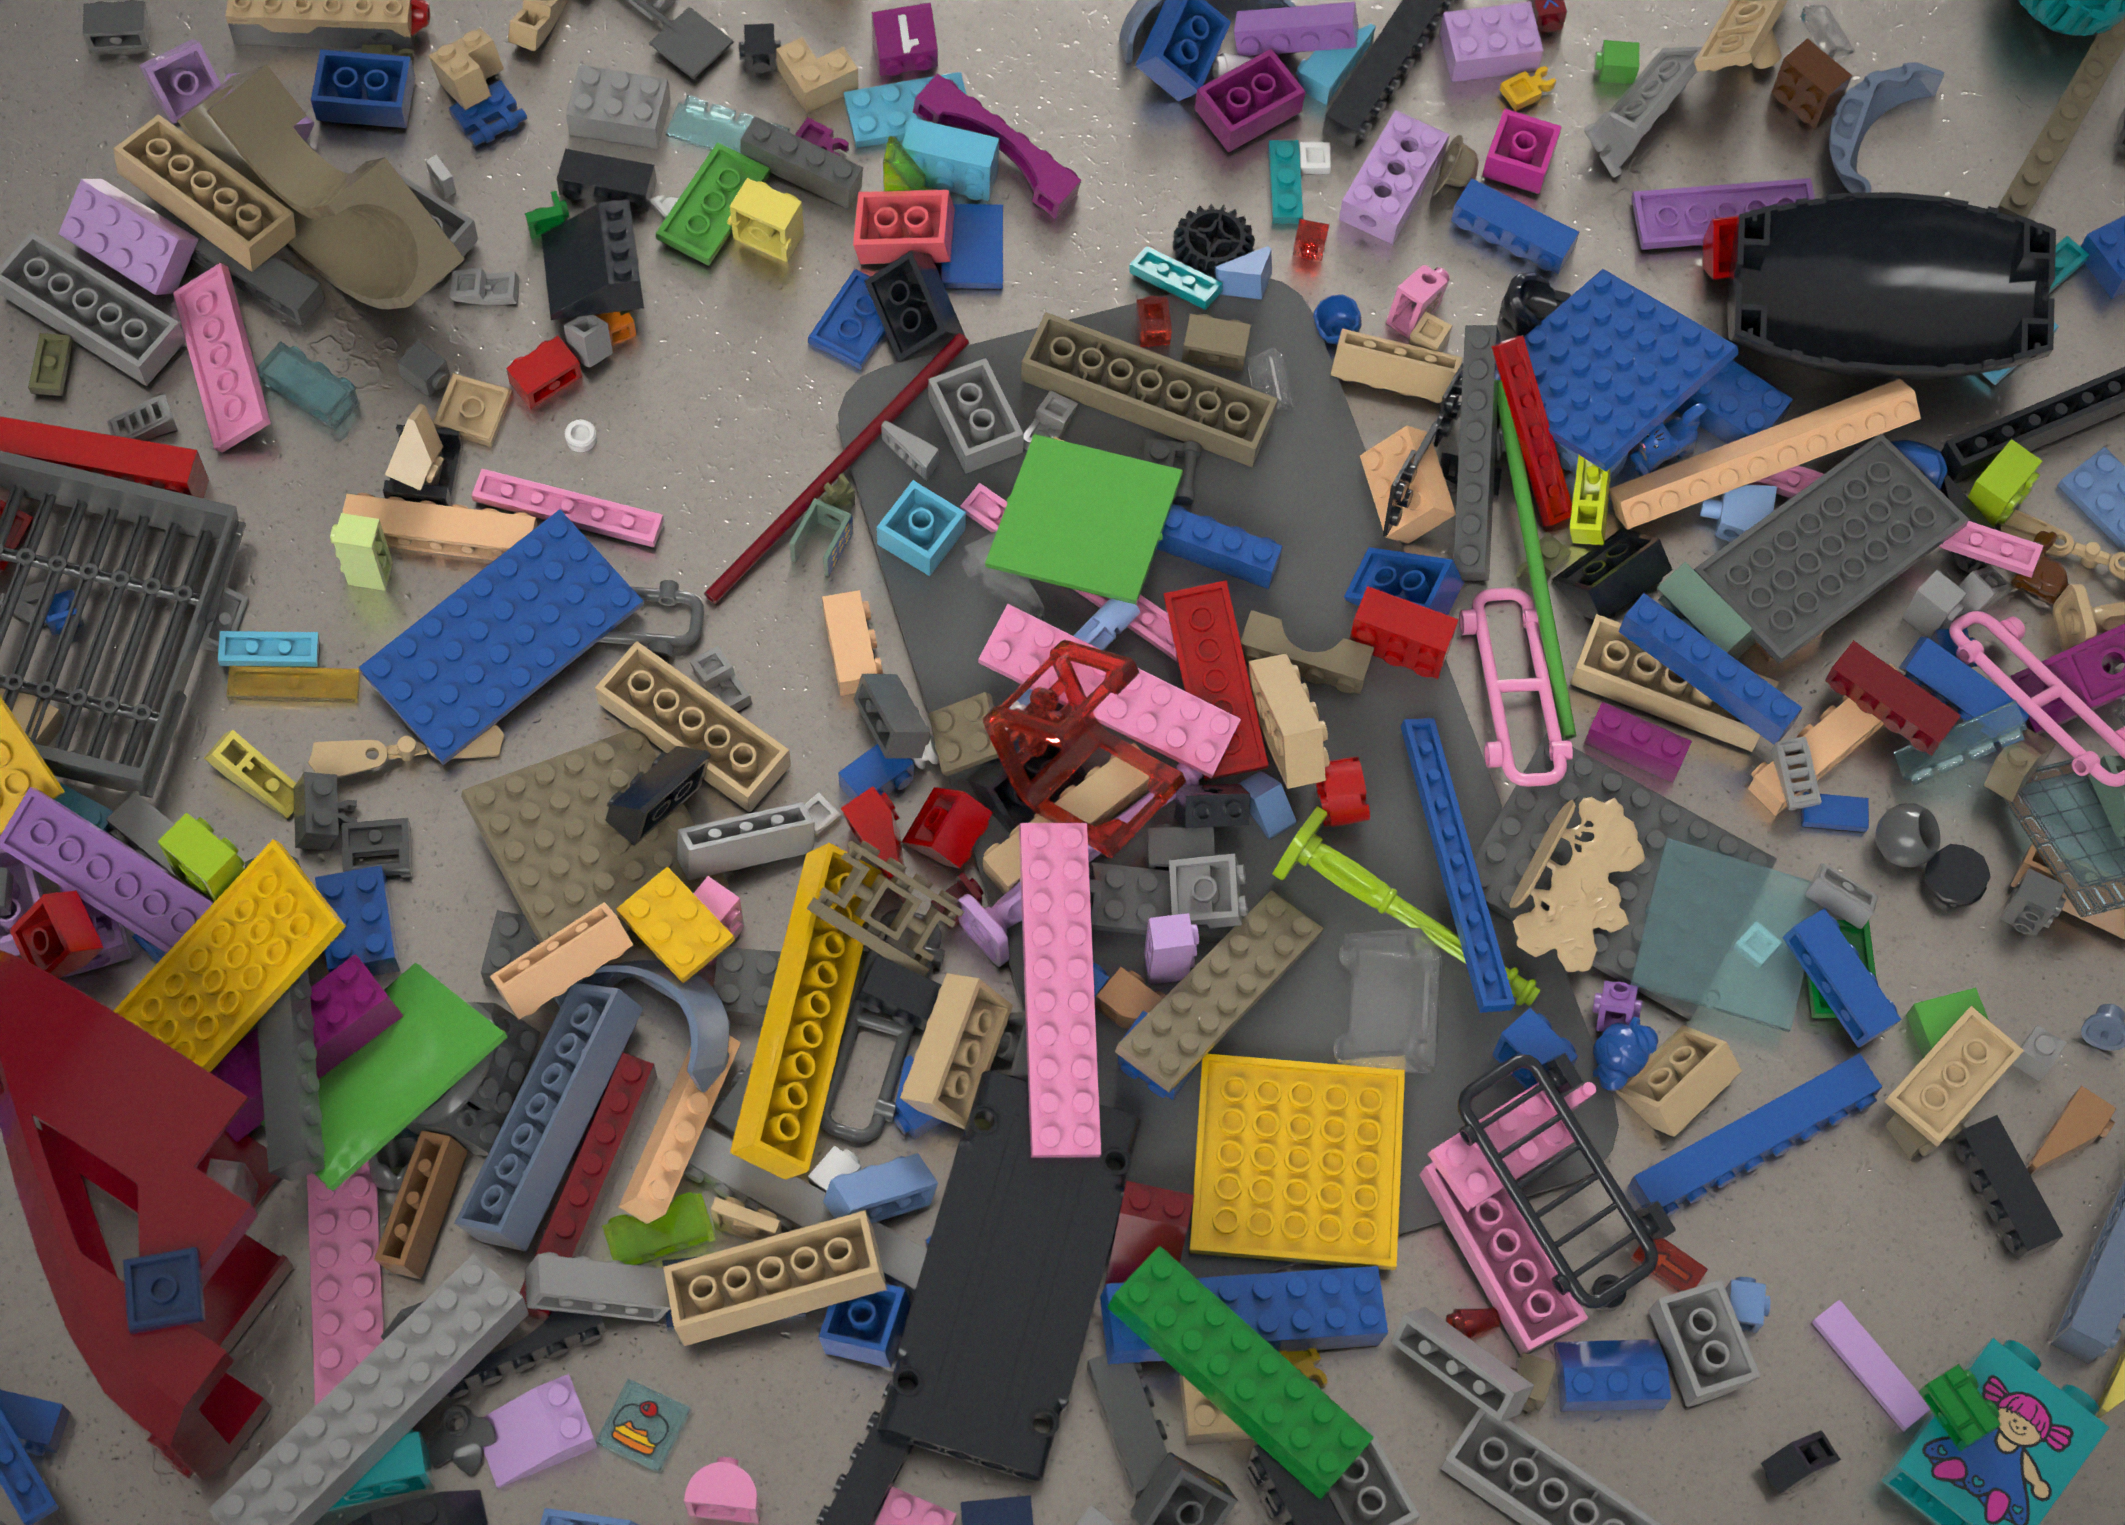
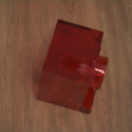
M1147 296L1143 299H1137L1136 319L1139 346L1170 345L1172 325L1168 297Z

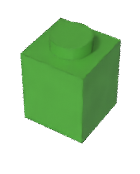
M1604 40L1601 52L1596 51L1594 59V69L1599 70V82L1633 84L1639 70L1640 43Z

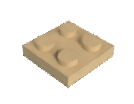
M715 1197L710 1209L714 1229L749 1242L782 1234L781 1221L777 1219L776 1214L761 1208L757 1212L745 1208L743 1202L732 1197H726L725 1200Z

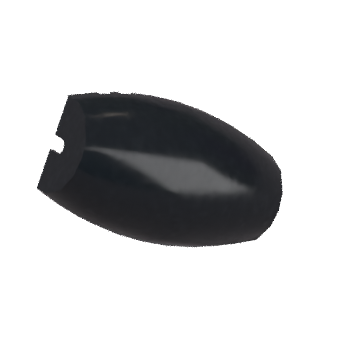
M1901 192L1826 195V198L1811 200L1801 198L1796 199L1794 203L1780 206L1773 204L1739 214L1734 233L1728 285V337L1733 342L1765 355L1807 368L1849 376L1880 379H1938L1970 376L2007 369L2048 357L2054 349L2055 298H2049V290L2055 280L2056 229L2020 215L2016 218L2000 213L1998 208L1988 206L1986 209L1969 205V201Z

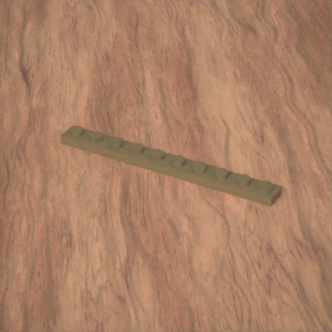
M2125 18L2111 30L2100 33L2095 38L1998 205V212L2016 218L2018 215L2028 217L2125 48Z

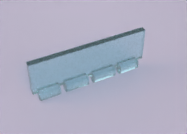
M690 95L686 97L684 104L678 103L666 130V136L711 151L716 143L719 142L740 153L741 138L755 116L741 112L737 121H734L736 110L715 103L712 104L709 112H706L708 101ZM770 121L768 122L787 132L790 131L789 127Z
M2015 700L1956 725L1932 756L1917 750L1912 744L1895 751L1894 755L1904 780L1910 778L1914 786L1935 777L1932 770L1935 767H1938L1940 773L1943 774L1966 764L1963 758L1966 754H1969L1971 760L1974 761L1997 751L1994 745L1997 741H2000L2002 748L2024 740L2021 731L2026 730L2027 726Z

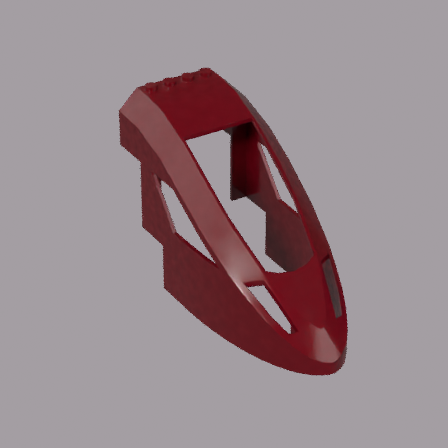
M0 950V1128L16 1190L40 1263L65 1327L103 1392L148 1437L146 1441L164 1457L165 1461L172 1465L171 1467L187 1479L193 1474L203 1481L233 1460L271 1409V1405L264 1397L228 1374L227 1370L234 1362L229 1352L294 1268L285 1255L278 1256L245 1234L258 1217L255 1210L280 1177L269 1173L267 1148L248 1135L236 1142L226 1131V1128L249 1100L247 1096L78 989L13 954ZM33 1116L39 1120L42 1130L36 1127ZM82 1176L138 1214L139 1257L193 1247L199 1249L205 1321L134 1334L128 1331L125 1282L120 1280L117 1275Z

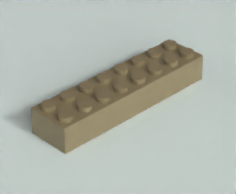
M1045 312L1021 363V381L1047 391L1051 390L1071 400L1183 442H1197L1204 450L1252 468L1276 414L1278 398Z

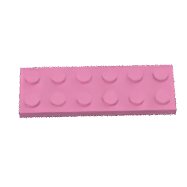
M219 263L174 291L173 295L215 450L223 453L271 424L230 271L228 266Z

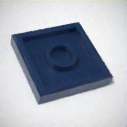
M197 1247L123 1260L128 1331L131 1334L205 1321L200 1252Z

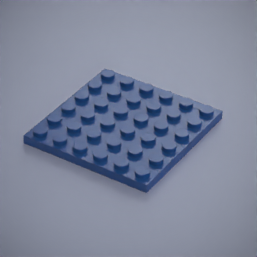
M1604 269L1600 270L1541 322V325H1537L1524 337L1550 426L1548 430L1552 434L1553 439L1605 472L1739 354L1737 345Z

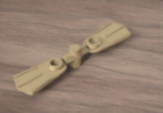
M2017 509L2014 510L2003 526L2000 524L2001 532L2031 542L2034 541L2035 536L2040 531L2055 532L2057 539L2064 540L2065 544L2059 546L2054 543L2046 552L2047 555L2064 557L2071 553L2079 556L2081 564L2089 569L2096 567L2098 564L2106 566L2109 564L2110 572L2115 577L2125 581V567H2121L2118 563L2119 561H2125V552H2119L2112 556V554L2100 550V545L2096 542H2089L2087 545L2078 542L2074 544L2073 537L2069 533Z
M494 724L452 759L499 757L504 739L503 732L497 724ZM403 736L396 745L386 747L378 740L314 742L308 764L315 773L336 774L337 778L378 768L386 762L387 755L388 759L401 758L403 761H411L414 756L428 753L434 758L436 757L422 741L415 742L411 736ZM370 751H375L379 754L374 760L366 757Z

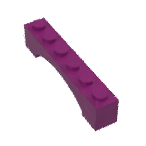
M937 73L915 97L913 113L924 121L999 138V150L1016 164L1034 192L1032 201L1055 219L1078 194L1081 179L1078 178L1072 169L1063 167L1054 160L1048 151L1040 150L1030 142L1025 134L1016 132L1006 124L1002 117L992 114L982 107L979 100L966 95L958 89V86L952 80L945 79Z

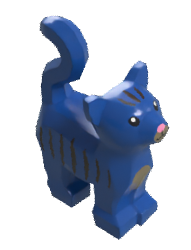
M1696 404L1689 408L1682 417H1675L1666 424L1660 423L1641 440L1639 449L1630 456V459L1636 466L1635 470L1640 476L1657 471L1658 466L1665 460L1676 455L1681 460L1694 451L1698 437L1697 428L1700 424V416L1707 409L1705 404Z

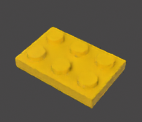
M668 866L616 908L617 914L683 984L735 941L733 934Z

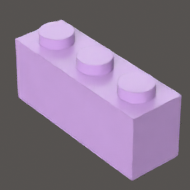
M1189 913L1149 918L1144 948L1149 985L1181 981L1190 972V968L1195 967L1194 956H1197L1196 945L1199 944V933L1197 924L1191 925Z

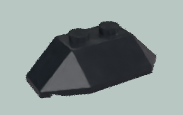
M481 1490L438 1492L372 1510L347 1525L489 1524Z

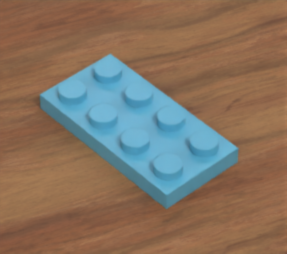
M961 72L941 75L945 79L952 80L958 86V89L966 94ZM934 76L844 92V101L855 147L862 148L902 141L910 117L922 120L913 113L915 97Z

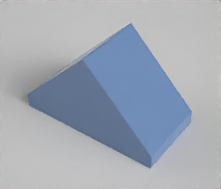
M1266 246L1216 266V280L1223 283V291L1220 295L1262 300L1269 278L1272 275L1271 248Z
M1259 771L1238 783L1250 793V814L1269 840L1296 825L1297 821L1280 782Z

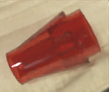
M1495 1307L1454 1309L1453 1313L1447 1314L1446 1322L1469 1339H1472L1493 1328H1498L1500 1326V1317Z

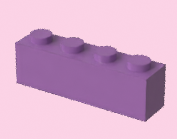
M1355 2L1237 11L1234 36L1238 55L1257 56L1269 49H1272L1275 54L1356 48L1359 29Z

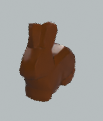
M2040 531L2035 536L2033 542L2044 546L2032 578L2016 573L2011 580V585L2016 589L2022 588L2029 593L2037 595L2039 600L2053 605L2069 585L2068 577L2061 562L2046 557V552L2056 542V533Z

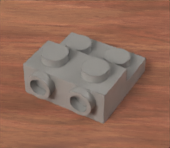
M1235 854L1169 860L1172 915L1189 913L1191 925L1208 924L1209 928L1242 925V916L1248 915L1247 898L1240 895V885L1246 884V872L1244 864L1239 865Z

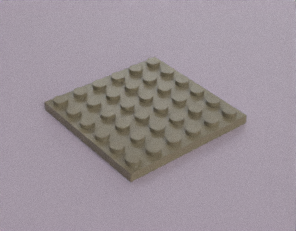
M636 728L462 790L461 797L539 943H542L603 902L616 914L625 931L631 929L617 914L616 908L667 866L692 893L706 879V877L688 880L677 860L678 829L696 826L683 803L635 846L605 821L609 809L607 803L618 791L624 793L630 787L629 785L633 778L641 771L644 773L648 772L657 758L646 736ZM723 873L709 876L728 889L729 884Z

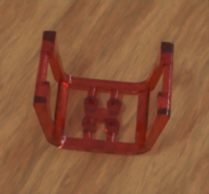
M1062 640L1051 649L1049 657L1000 706H994L984 715L983 723L1018 796L1035 813L1052 823H1087L1049 801L1048 798L1098 747L1150 776L1148 789L1149 792L1154 794V797L1128 823L1119 819H1114L1095 827L1087 823L1088 845L1107 857L1113 858L1186 783L1183 772L1109 733L1101 726L1093 713V710L1110 693L1118 695L1140 673L1136 663L1129 657L1069 640ZM1071 661L1106 672L1104 681L1088 697H1086ZM1053 666L1058 680L1049 689L1040 686L1036 687L1030 696L1031 703L1024 710L1019 708L1009 709ZM1065 692L1069 702L1059 712L1054 711L1058 705L1059 696ZM1021 735L1019 739L1021 750L1016 753L1012 743ZM1048 744L1061 748L1062 750L1030 781L1023 765L1032 756H1041Z

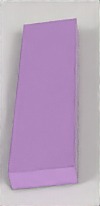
M1840 1299L1811 1322L1903 1432L1930 1411V1408L1918 1391Z

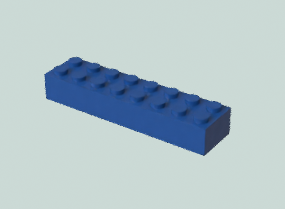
M1378 1266L1196 1278L1278 1352L1307 1351L1312 1348L1321 1350L1378 1346L1388 1334ZM1124 1283L1106 1284L1100 1295L1108 1364L1163 1361L1164 1359L1107 1308L1114 1293Z

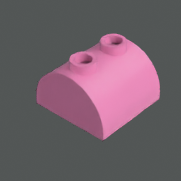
M718 1457L717 1463L709 1464L693 1475L687 1485L684 1497L688 1516L759 1524L760 1505L756 1488L748 1473L738 1466L739 1460L731 1457Z

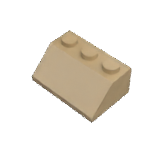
M1682 1025L1649 1057L1643 1070L1638 1075L1628 1078L1625 1086L1620 1090H1616V1092L1652 1128L1675 1137L1724 1088L1729 1086L1742 1070L1727 1042Z

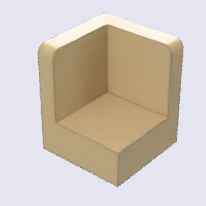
M1425 311L1410 334L1409 345L1443 353L1449 343L1453 325Z

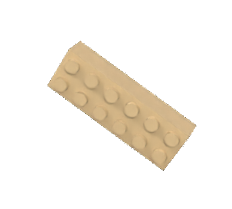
M159 114L113 148L117 173L251 272L296 237L294 213Z
M1596 614L1570 684L1748 751H1753L1760 734L1618 631L1622 623ZM1757 674L1777 689L1779 681Z
M638 641L632 645L595 687L599 705L631 728L638 729L649 741L667 754L676 746L709 752L711 757L703 779L749 813L791 766L788 748Z
M866 1211L663 1267L674 1329L684 1346L887 1290L874 1229Z

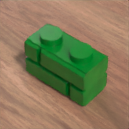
M1957 1364L1927 1383L1918 1392L1961 1452L1993 1432L2001 1425V1422L1998 1420L2000 1414L1997 1407L1992 1401L1984 1400L1977 1390L1979 1384L1973 1373L1968 1369L1963 1370L1960 1364Z

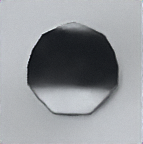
M1949 844L1937 851L1931 860L1927 862L1925 869V883L1931 888L1935 896L1953 907L1972 904L1980 900L1991 878L1984 856L1972 848L1957 844Z

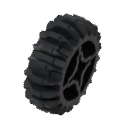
M1211 203L1208 210H1204L1199 205L1196 213L1189 210L1186 214V219H1180L1178 227L1174 230L1172 248L1174 249L1177 261L1216 279L1215 267L1254 252L1255 238L1252 235L1251 225H1246L1245 216L1237 217L1236 209L1226 212L1224 204L1220 210L1214 209Z

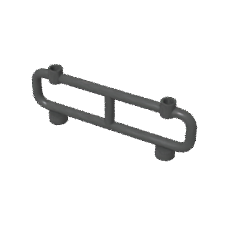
M672 580L661 581L659 589L631 586L642 600L658 601L665 606H673L676 603L689 605L692 611L689 631L684 635L676 636L612 630L598 642L633 645L638 641L643 646H648V649L661 659L670 663L673 658L674 648H686L699 639L703 627L704 605L694 593L679 590V584Z
M900 909L888 911L881 917L879 922L890 927ZM915 912L914 914L920 920H923L925 915ZM938 924L930 934L925 946V950L935 956L932 961H928L926 967L930 969L925 976L930 979L933 967L941 968L945 955V950L940 949L942 934ZM886 934L885 937L883 938V940H885V941H886L887 936H888L887 934ZM866 945L863 946V951H867L868 955L843 1029L820 1123L823 1129L833 1136L862 1143L870 1141L879 1135L885 1120L892 1122L894 1119L896 1102L892 1101V1097L915 1027L913 1025L909 1027L903 1026L895 1021L864 1013L865 1007H863L862 1002L855 999L871 962L877 955L881 956ZM859 1025L898 1036L879 1097L874 1107L871 1122L864 1129H857L837 1123L831 1116Z

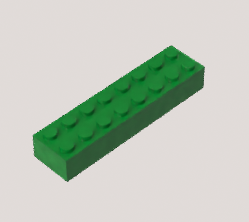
M1161 1246L1114 1293L1107 1308L1320 1500L1374 1439L1367 1430Z

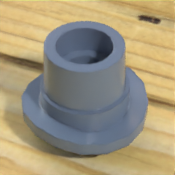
M2114 1004L2099 1006L2096 1014L2088 1017L2082 1025L2081 1033L2084 1040L2102 1050L2114 1051L2124 1048V1011Z

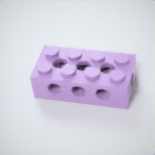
M1395 110L1344 196L1339 220L1393 245L1446 152L1449 134Z

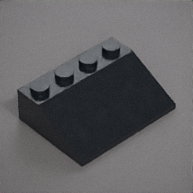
M629 199L598 203L541 234L551 320L644 308Z

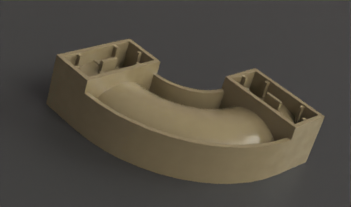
M267 64L231 76L177 120L190 138L294 213L296 237L286 246L328 282L360 302L379 309L410 307L465 260L385 157L366 161L354 172L345 173L318 155L293 128L307 115Z

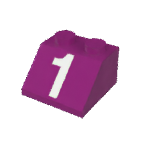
M931 2L871 12L872 43L879 76H895L903 72L924 71L932 67H938V46Z

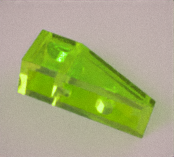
M889 136L883 160L884 191L931 190L926 188V175L895 137Z

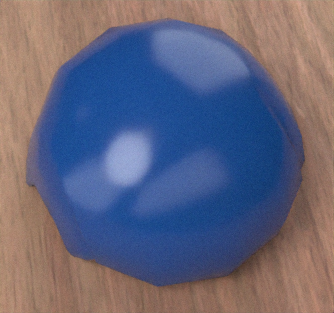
M1331 295L1320 301L1314 310V320L1318 333L1328 343L1338 344L1342 329L1359 333L1362 326V317L1357 303L1346 295Z

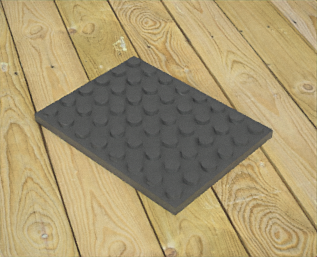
M1547 733L1526 767L1525 774L1547 773L1554 769L1553 761H1551L1549 755ZM1572 747V760H1566L1567 772L1562 780L1548 786H1515L1474 857L1487 906L1512 922L1517 916L1531 912L1535 907L1532 895L1529 894L1525 901L1516 908H1510V901L1546 831L1558 812L1568 801L1573 800L1575 802L1574 813L1566 827L1571 829L1582 823L1579 815V804L1583 798L1593 797L1603 803L1616 798L1617 802L1623 806L1624 816L1635 824L1638 832L1637 840L1642 845L1645 860L1631 871H1616L1609 874V883L1619 889L1621 897L1619 906L1625 911L1629 925L1612 933L1599 927L1592 930L1594 942L1598 949L1592 966L1620 982L1638 986V992L1691 1020L1777 858ZM1587 821L1584 826L1593 827V823ZM1581 832V837L1575 835V839L1582 842L1594 839V834L1591 832ZM1560 838L1550 859L1559 865L1569 863L1573 854L1570 842ZM1575 844L1576 850L1581 852V845ZM1545 866L1535 885L1536 889L1550 890L1552 887V869ZM1542 901L1541 907L1548 911L1550 906Z

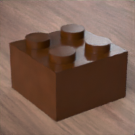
M1807 38L1783 59L1771 93L1775 95L1780 103L1787 105L1803 122L1816 129L1835 113L1839 102L1845 95L1852 74Z

